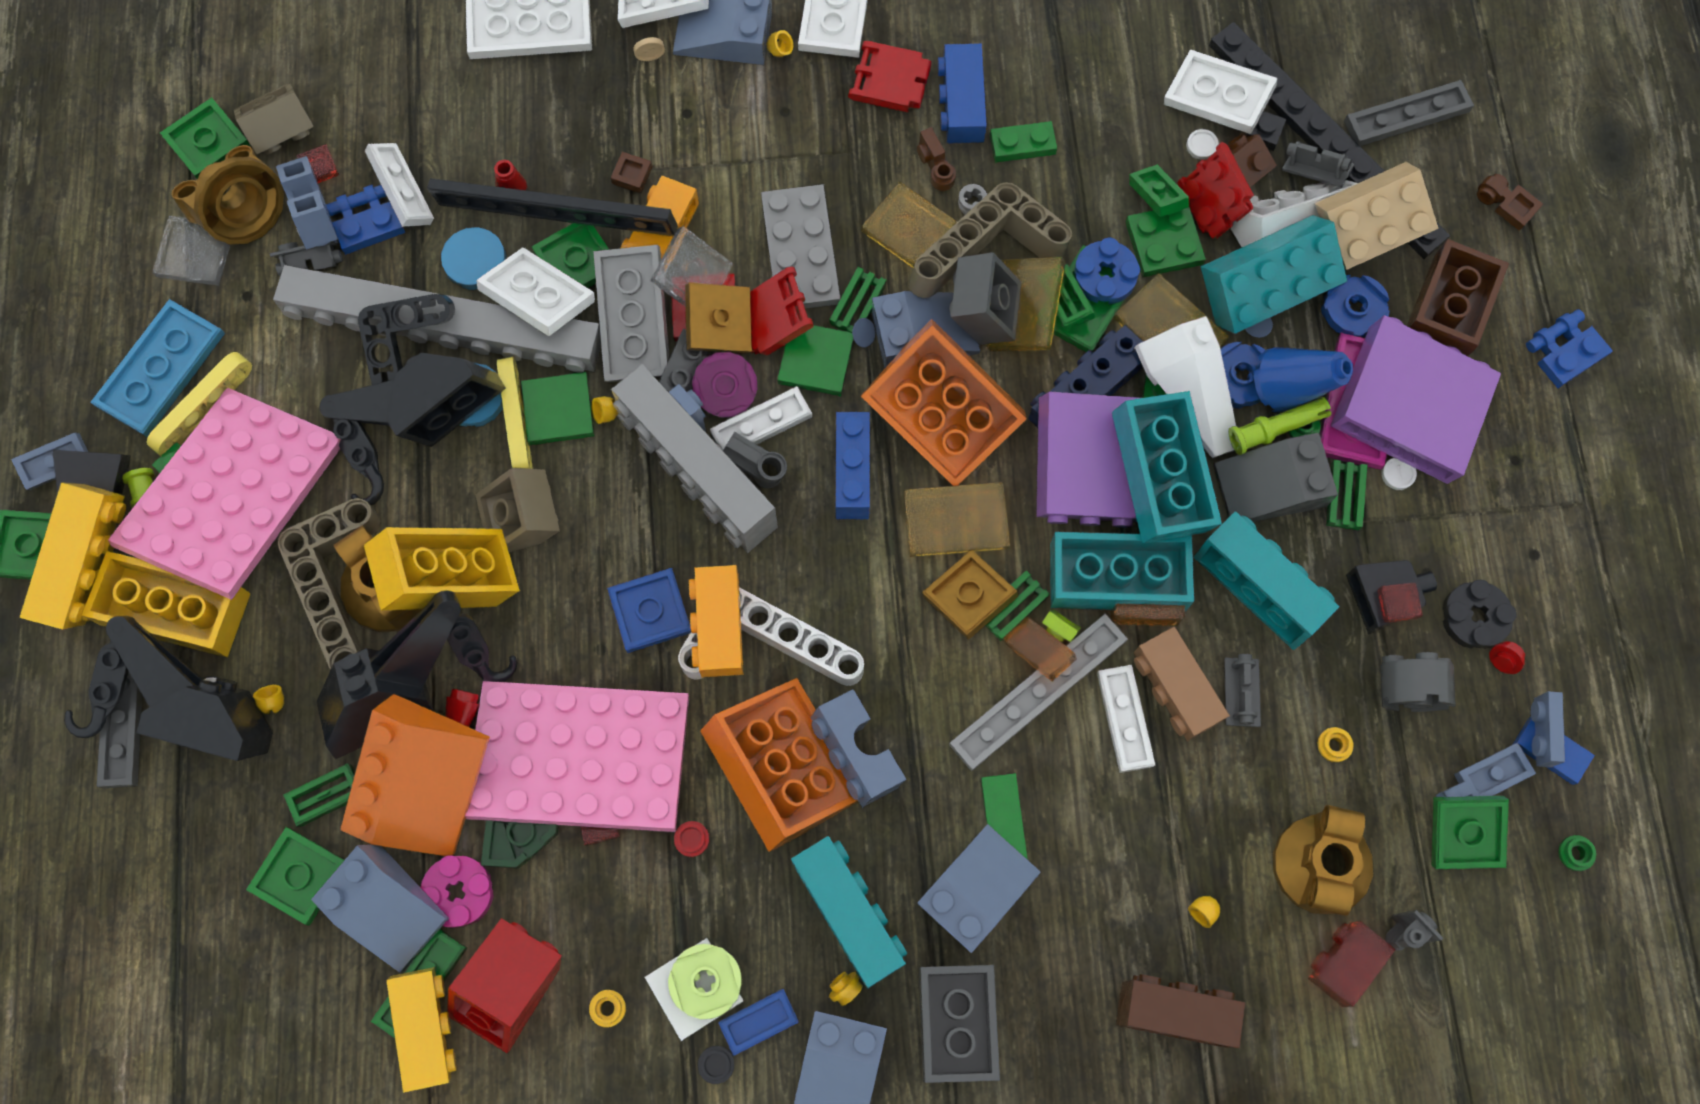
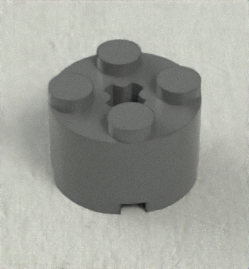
M1434 652L1416 653V659H1404L1400 655L1382 657V664L1380 666L1382 708L1399 711V704H1401L1405 708H1411V712H1431L1447 710L1449 706H1456L1454 664L1451 662V659L1438 658V653Z

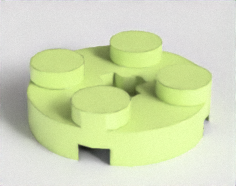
M710 944L695 945L683 951L673 964L668 978L669 993L674 1004L687 1015L699 1019H713L729 1011L739 999L742 986L741 970L735 958L723 948ZM706 971L708 976L714 975L716 982L711 984L712 990L705 993L704 988H697L695 985V981L700 979V972Z

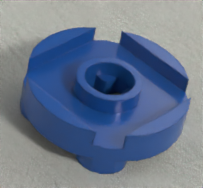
M1105 238L1102 241L1089 244L1080 252L1074 268V277L1088 300L1096 303L1099 300L1103 302L1109 301L1108 304H1115L1126 299L1134 290L1140 273V266L1135 255L1126 246L1118 243L1114 238ZM1101 267L1111 268L1113 270V277L1110 278L1108 275L1100 276Z
M1346 275L1347 282L1328 290L1325 294L1321 313L1327 323L1339 334L1344 333L1361 338L1366 337L1368 329L1372 324L1384 315L1389 317L1390 310L1388 311L1387 303L1389 296L1385 288L1369 276L1362 275L1359 278ZM1349 301L1352 303L1361 302L1362 307L1360 309L1362 312L1353 311L1350 308Z
M1233 342L1220 349L1231 403L1235 409L1252 406L1261 402L1255 388L1254 372L1260 369L1262 360H1258V358L1265 349L1258 345L1252 344V346L1241 344L1242 342ZM1236 368L1241 371L1245 369L1249 371L1246 381L1240 380L1235 376L1237 373Z

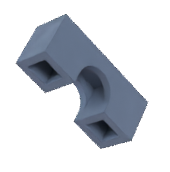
M307 156L277 165L276 169L288 198L287 204L292 219L306 250L324 246L331 241L337 240L338 238L322 191Z
M853 689L819 706L810 717L815 735L820 740H824L829 749V758L833 766L837 770L842 771L847 780L848 792L854 800L859 801L862 808L896 790L906 780L889 749L878 755H867L857 748L854 741V733L862 730L871 718Z

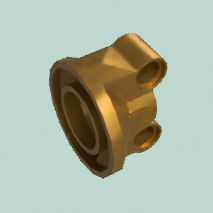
M248 145L233 148L227 153L224 161L208 165L201 171L196 181H183L174 187L171 193L173 199L190 223L199 224L214 239L230 245L247 244L263 237L276 224L283 210L284 191L279 177L257 158L252 148Z
M361 525L333 545L337 553L347 564L341 577V599L347 613L363 627L377 632L400 631L422 609L380 610L375 588L367 586L371 571L364 544L370 541L373 536Z
M1326 805L1322 812L1293 822L1279 836L1273 851V873L1281 891L1295 906L1313 914L1348 916L1351 908L1367 894L1373 878V858L1363 837L1365 828L1364 813ZM1328 845L1338 848L1345 859L1346 868L1341 876L1332 875L1323 867L1321 855Z

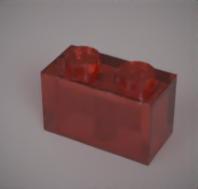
M1361 921L1349 924L1343 923L1332 936V940L1335 943L1328 952L1322 951L1310 966L1314 971L1308 979L1342 1007L1355 1006L1396 950Z

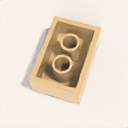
M1408 162L1397 165L1315 203L1319 217L1335 223L1343 265L1346 270L1439 229L1421 170Z

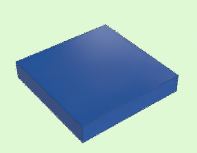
M672 568L607 588L627 653L691 633L690 623Z

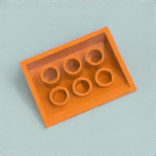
M933 319L904 346L861 395L881 417L955 488L1027 419L1025 410Z
M797 678L715 714L700 730L769 852L801 836L858 802L848 792L847 780L842 771L837 770L833 766L829 758V749L824 740H820L812 729L810 717L816 709Z
M393 694L372 710L340 830L372 845L441 856H453L457 849L466 819L465 815L469 809L490 736Z

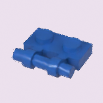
M372 184L363 187L364 191L348 197L344 194L336 197L337 201L326 204L330 217L339 213L343 214V219L334 221L332 224L345 255L405 233L404 227H402L390 201L381 204L379 200L387 196L382 185L374 187ZM370 203V209L354 214L353 208Z
M1579 309L1571 314H1563L1556 319L1554 325L1549 328L1540 329L1534 333L1531 340L1526 342V348L1531 353L1541 349L1546 355L1537 364L1557 389L1613 352L1593 326L1584 332L1580 331L1578 324L1585 320V315ZM1563 334L1568 342L1559 347L1555 339Z

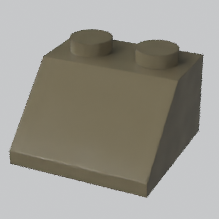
M290 82L233 109L236 121L256 155L261 152L265 155L271 154L282 147L280 143L290 138L293 141L300 140L310 134L308 129L314 127Z
M511 468L475 494L483 529H502L509 552L539 545L560 531L545 469Z

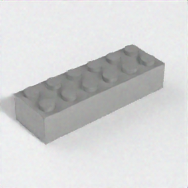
M643 364L611 389L615 398V402L612 404L619 413L617 417L629 431L633 428L640 436L638 438L639 442L650 454L654 451L661 459L660 465L669 476L677 475L683 483L681 488L691 500L694 501L696 498L700 500L704 506L702 510L713 524L718 522L722 524L726 530L724 535L735 548L742 546L749 553L778 528L775 507Z

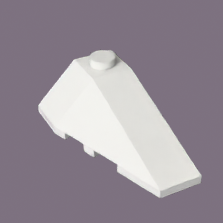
M1346 180L1341 188L1322 182L1304 186L1303 192L1277 191L1274 192V198L1258 201L1257 196H1253L1250 199L1253 210L1238 222L1234 221L1231 230L1241 247H1244L1312 215L1319 217L1315 206L1316 202L1358 183Z
M1207 316L1180 324L1136 345L1135 349L1146 375L1154 386L1159 384L1166 394L1190 391L1202 444L1208 454L1214 458L1234 451L1229 439L1228 430L1230 427L1236 426L1220 346Z

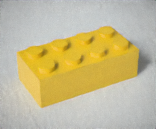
M61 482L20 618L62 630L83 626L86 624V621H90L81 615L106 551L113 552L114 550L108 539L114 533L116 523L119 524L125 515L126 504H123L124 495L86 484Z
M386 527L364 544L381 611L423 609L437 593L445 590L456 594L461 608L497 607L520 591L502 529Z
M106 551L81 616L105 627L107 622L113 617L130 616L157 640L228 658L251 593L241 587L231 600L141 559Z

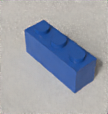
M982 43L945 44L943 57H938V76H944V84H939V103L945 104V112L940 113L941 131H946L947 143L984 142L986 109Z
M836 412V519H869L870 412Z

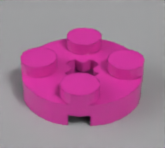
M450 855L443 857L429 868L421 883V889L449 917L443 925L444 927L459 928L478 922L487 913L493 901V889L489 871L486 867L481 866L480 862L467 856ZM459 882H462L464 884L462 891L466 894L463 899L455 898L452 902L449 898L451 893L448 890L451 885L456 886Z

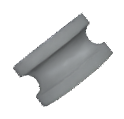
M968 184L961 189L958 207L964 215L987 195L984 188L977 184ZM976 196L978 198L977 202L975 201L972 205L967 203L968 199Z

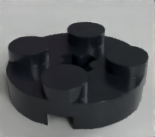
M1481 579L1458 586L1448 594L1442 607L1445 617L1443 624L1448 635L1459 645L1471 649L1473 647L1487 649L1502 642L1511 632L1513 621L1517 615L1516 609L1511 605L1507 596L1496 586ZM1472 607L1483 611L1484 622L1482 620L1477 622L1472 620L1471 617L1474 615L1471 610Z

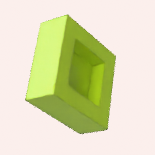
M1055 609L1049 611L1042 622L1048 626L1046 632L1060 642H1063L1064 639L1071 642L1081 629L1080 626Z

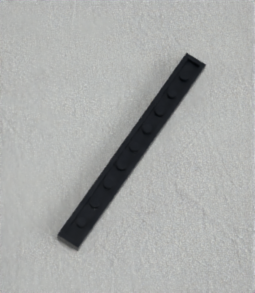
M1234 22L1211 38L1209 46L1224 61L1277 78L1276 88L1267 104L1280 117L1285 118V122L1308 145L1317 147L1318 154H1321L1323 150L1347 154V158L1352 159L1354 167L1346 180L1360 183L1385 171ZM1438 223L1439 229L1407 242L1423 259L1427 258L1450 237Z

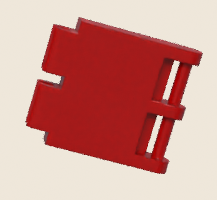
M864 41L861 47L863 51L862 59L855 69V74L857 75L855 84L849 90L848 97L854 101L908 112L909 107L919 109L932 61L923 59V53ZM872 54L870 64L866 66L868 56ZM864 77V78H865L864 86H863V89L860 90L861 81H862V78Z
M1224 142L1216 146V152L1207 160L1198 162L1196 164L1197 168L1188 177H1182L1177 181L1178 186L1189 196V208L1201 232L1209 233L1212 239L1215 237L1218 239L1233 226L1234 221L1238 222L1253 210L1250 199L1254 194L1230 148Z
M795 267L785 268L750 291L751 354H764L768 356L813 328V321L811 318H808L803 304L805 301L804 294L799 292L795 280L797 275Z

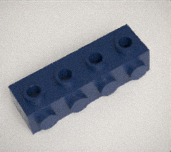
M1126 325L1117 332L1111 330L1100 341L1101 346L1094 353L1091 350L1087 351L1078 360V367L1071 373L1068 371L1063 372L1053 384L1055 387L1050 392L1112 396L1143 368L1135 346L1143 341ZM1044 391L1038 394L1030 403L1032 408L1028 419L1037 428L1039 397L1046 394Z

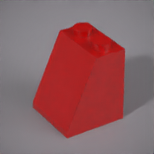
M501 918L448 988L447 1011L449 1018L508 1054L557 975L562 955L549 942H539L529 936L527 930L520 924L515 922L508 923Z

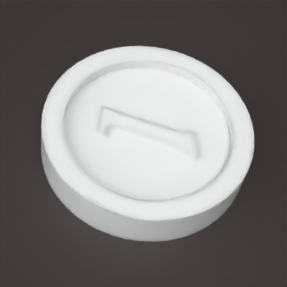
M1199 129L1190 134L1186 146L1192 157L1199 160H1207L1216 152V146L1219 145V141L1213 132Z
M1396 458L1388 460L1382 468L1383 481L1387 486L1395 490L1407 489L1414 483L1417 476L1416 468Z

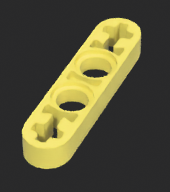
M232 352L225 356L152 430L147 438V445L159 456H162L176 442L182 445L226 388L235 390L248 377L252 370L251 362L238 352Z
M514 357L497 359L498 376L506 387L501 392L512 468L533 469L530 446L527 442L524 405L516 360Z

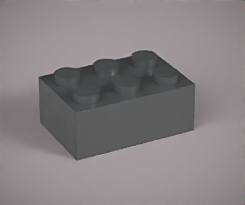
M994 965L920 967L919 990L923 1082L1000 1081Z

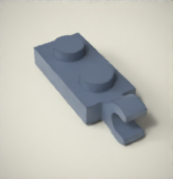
M1517 742L1455 773L1454 776L1459 784L1438 793L1436 797L1493 796L1535 775L1536 772Z

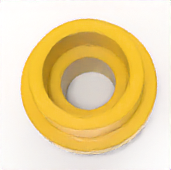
M1332 727L1320 734L1317 746L1320 754L1326 760L1342 762L1352 754L1353 740L1347 731L1338 727ZM1330 740H1336L1339 743L1340 748L1338 751H1333L1330 748Z
M842 972L830 984L832 991L829 994V998L833 1002L838 1001L841 1006L851 1002L863 988V985L858 981L860 976L856 972L850 974Z
M613 990L600 991L592 998L589 1005V1013L592 1020L601 1027L617 1025L622 1021L626 1012L624 998ZM607 1001L614 1004V1012L610 1016H606L602 1012V1006Z

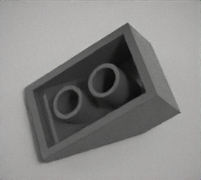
M1319 433L1285 439L1214 464L1228 517L1236 511L1240 516H1246L1252 522L1324 508L1338 495Z

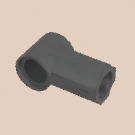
M736 432L733 433L723 450L731 461L742 472L754 478L760 487L773 488L777 486L786 473L787 462L781 454L768 452ZM762 465H773L778 475H766L762 470Z

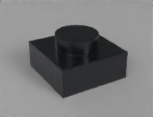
M1263 111L1252 134L1247 133L1246 136L1260 134L1266 147L1274 151L1286 119Z

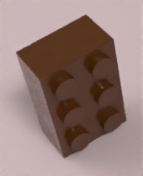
M1447 239L1432 260L1407 327L1417 332L1427 333L1433 340L1445 346L1455 347L1462 354L1469 356L1480 343L1509 263Z
M1139 974V976L1133 975L1132 980L1122 982L1116 1026L1218 1047L1240 1048L1245 1002L1234 1000L1235 993L1212 989V991L1205 990L1204 994L1197 993V985L1176 982L1169 983L1167 987L1161 985V978Z

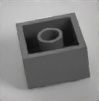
M994 252L959 257L957 269L953 275L954 293L953 300L949 306L951 318L980 345L1015 341L1021 281Z

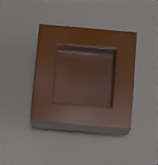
M622 152L610 178L612 184L642 193L653 168L652 162Z

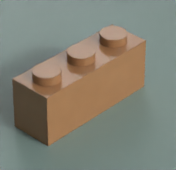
M1175 626L1141 644L1135 650L1134 655L1136 658H1134L1136 668L1142 676H1148L1154 686L1152 693L1161 706L1165 705L1172 716L1170 718L1172 727L1179 736L1184 735L1187 742L1220 724L1230 716Z

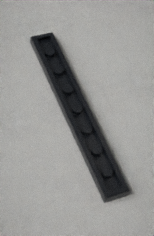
M430 178L427 189L440 206L675 236L678 228L671 209Z

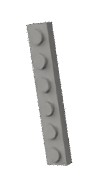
M1104 614L952 740L949 746L972 772L1126 643L1128 638Z

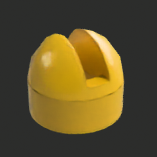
M780 30L768 37L766 47L768 52L774 57H783L792 52L793 40L787 31Z
M606 396L593 398L591 411L594 420L598 424L610 422L617 417L618 412L612 404L615 402L613 398Z
M279 685L262 687L253 694L256 706L265 714H269L271 710L277 713L283 708L284 695Z
M1202 896L1198 897L1188 907V911L1200 925L1210 928L1220 915V905L1213 897Z

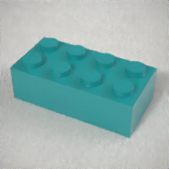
M1314 215L1201 266L1215 324L1234 334L1347 282L1335 223Z
M1190 391L1127 400L1112 412L1142 544L1206 533L1221 525V517Z
M1236 511L1205 541L1193 557L1293 651L1310 638L1340 607L1334 602L1333 595L1327 589L1318 587L1313 583L1302 566L1289 561L1282 554V549L1277 543L1270 539L1266 540L1257 531L1256 525L1248 517L1240 516Z
M1055 532L1050 543L1051 608L1186 612L1194 602L1192 535L1142 544L1140 534Z
M827 836L791 858V861L866 989L903 967L906 964L903 957L907 955V951L897 935L889 937L883 927L887 924L888 920L877 903L872 906L869 904L865 897L869 889L859 872L851 874L846 866L850 862V858L841 842L838 840L833 843L830 837Z

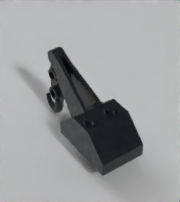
M420 353L407 360L405 366L396 373L395 380L325 396L320 402L321 414L334 420L333 433L337 438L341 439L339 447L350 466L368 478L372 485L371 494L367 498H360L356 494H352L351 499L360 498L372 506L381 499L384 492V480L379 471L378 452L361 423L390 426L396 436L432 447L506 389L498 374L462 358Z
M448 590L441 591L380 650L366 648L355 654L347 655L342 660L333 664L316 701L326 747L335 760L363 747L372 710L393 694L434 711L426 680L446 640L459 662L475 671L483 681L503 682L509 679L517 669L518 662L514 655L509 657L510 664L505 670L499 672L492 671L489 667L487 643L473 618L468 614L460 613L461 607L454 592Z
M116 616L107 622L106 633L111 641L103 646L98 653L89 687L92 709L91 721L88 726L79 727L73 721V712L67 710L64 721L66 728L72 735L87 739L97 735L103 729L107 717L122 698L128 672H130L150 707L141 713L136 733L235 761L268 753L273 732L248 690L237 688L238 683L229 679L216 678L215 682L205 681L146 631L133 617Z

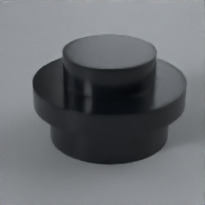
M722 1046L707 1048L702 1052L698 1060L699 1074L706 1082L711 1084H720L727 1081L735 1067L731 1052Z

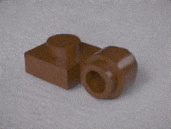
M930 127L920 132L917 152L922 163H928L931 169L930 180L932 186L939 191H947L955 184L956 170L953 165L946 161V152L934 130Z
M1501 174L1487 176L1478 186V199L1486 205L1497 202L1501 203L1495 212L1520 231L1542 207L1543 203L1519 184L1511 192L1508 189L1509 183L1507 179Z

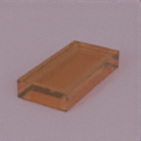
M1116 603L1111 610V621L1115 625L1178 626L1185 618V605Z
M1028 616L1003 638L1009 648L1052 682L1077 660L1075 653Z

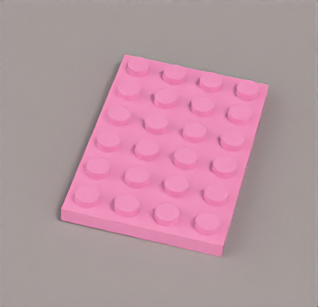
M226 388L108 541L112 547L232 600L341 449L339 447L341 439L337 438L331 431L235 390Z
M483 681L475 730L490 736L469 809L465 815L466 819L676 832L689 707L688 693Z

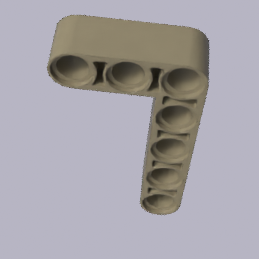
M1008 182L1001 183L916 260L909 280L910 291L921 298L933 296L953 278L959 257L977 255L1003 230L1040 259L1050 263L1058 262L1062 259L1071 240L1072 231L1065 222L1018 186Z
M360 498L346 501L287 528L278 538V548L330 670L335 662L342 660L347 655L363 650L323 558L336 552L333 545L361 525L371 535L379 529L380 516L367 501ZM367 512L365 520L355 523V519L360 513ZM336 526L333 535L324 538L325 531L330 527ZM299 541H304L303 547L299 551L293 552L294 545ZM316 569L315 577L305 582L307 573ZM329 598V605L324 610L318 611L317 607L320 601ZM336 628H342L341 636L335 641H330L332 631Z

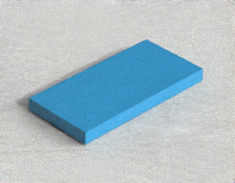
M169 299L90 403L148 438L149 434L225 335V332Z

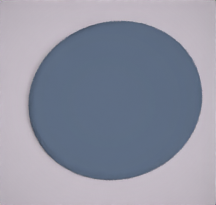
M861 318L854 324L852 334L855 343L860 347H868L874 341L875 328L869 319Z
M1268 318L1245 330L1251 336L1265 337L1271 332L1273 322L1271 318Z

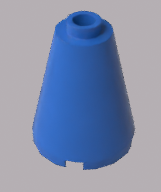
M1274 347L1266 349L1260 354L1258 360L1262 361L1260 369L1254 372V381L1257 394L1264 406L1270 405L1274 409L1272 412L1280 413L1301 406L1346 385L1353 374V364L1343 352Z

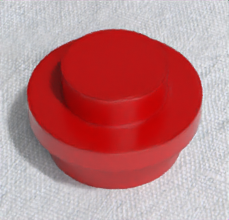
M1505 641L1497 644L1489 653L1493 666L1503 673L1517 674L1525 665V652L1514 642Z
M685 822L675 832V847L684 856H699L709 845V833L699 822Z

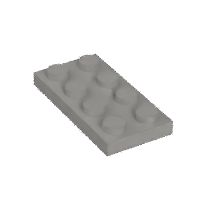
M824 185L761 192L772 277L787 267H795L797 272L795 280L799 292L804 294L805 301L803 304L805 309L838 305L840 293Z
M649 245L593 251L604 381L607 383L622 381L642 364L655 378H660L669 361L660 246Z

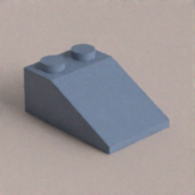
M709 0L708 9L679 15L673 55L764 65L767 49L766 42L769 36L772 17L771 0Z
M903 291L872 298V318L884 368L888 366L904 346L931 319L968 355L980 353L978 343L951 318L949 306L953 300V292H937L929 298H921L910 291Z
M987 824L917 904L964 948L972 953L1041 872Z
M372 844L357 845L311 899L335 926L399 973L408 967L449 919L382 846Z
M815 1011L794 1104H870L887 1028Z

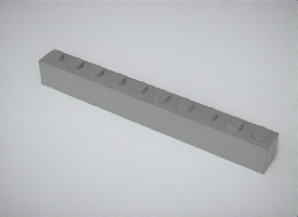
M284 265L273 301L280 308L282 314L288 318L301 320L302 317L310 318L327 326L337 323L360 332L358 316L363 308L437 293ZM448 296L455 306V313L450 321L443 324L395 332L396 335L406 336L418 343L433 341L449 349H457L458 346L465 347L481 355H489L490 352L502 354L505 358L514 357L516 361H520L521 358L533 360L536 364L545 367H551L553 364L565 366L566 369L577 373L584 372V370L595 371L601 348L600 326L598 323L571 319L552 335L547 336L502 305ZM436 300V306L422 308L423 315L437 313L440 318V312L445 311V307L443 304H438ZM408 305L402 306L399 310V318L403 323L410 324L414 319V311ZM375 314L374 317L369 318L370 325H376V327L378 323L382 322L381 316H375Z

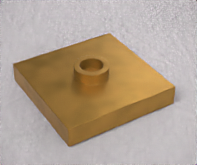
M702 283L686 284L687 350L746 354L752 352L750 287Z
M973 550L969 551L922 592L923 597L968 640L1018 597L1017 590Z

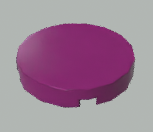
M716 352L705 357L696 367L692 379L693 392L703 403L701 407L708 413L720 418L734 417L745 412L754 401L758 390L757 376L751 364L741 355L732 352Z

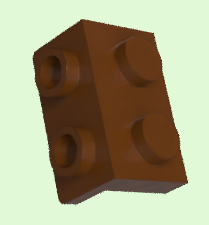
M1240 134L1228 142V146L1250 188L1277 166L1260 134L1250 136Z

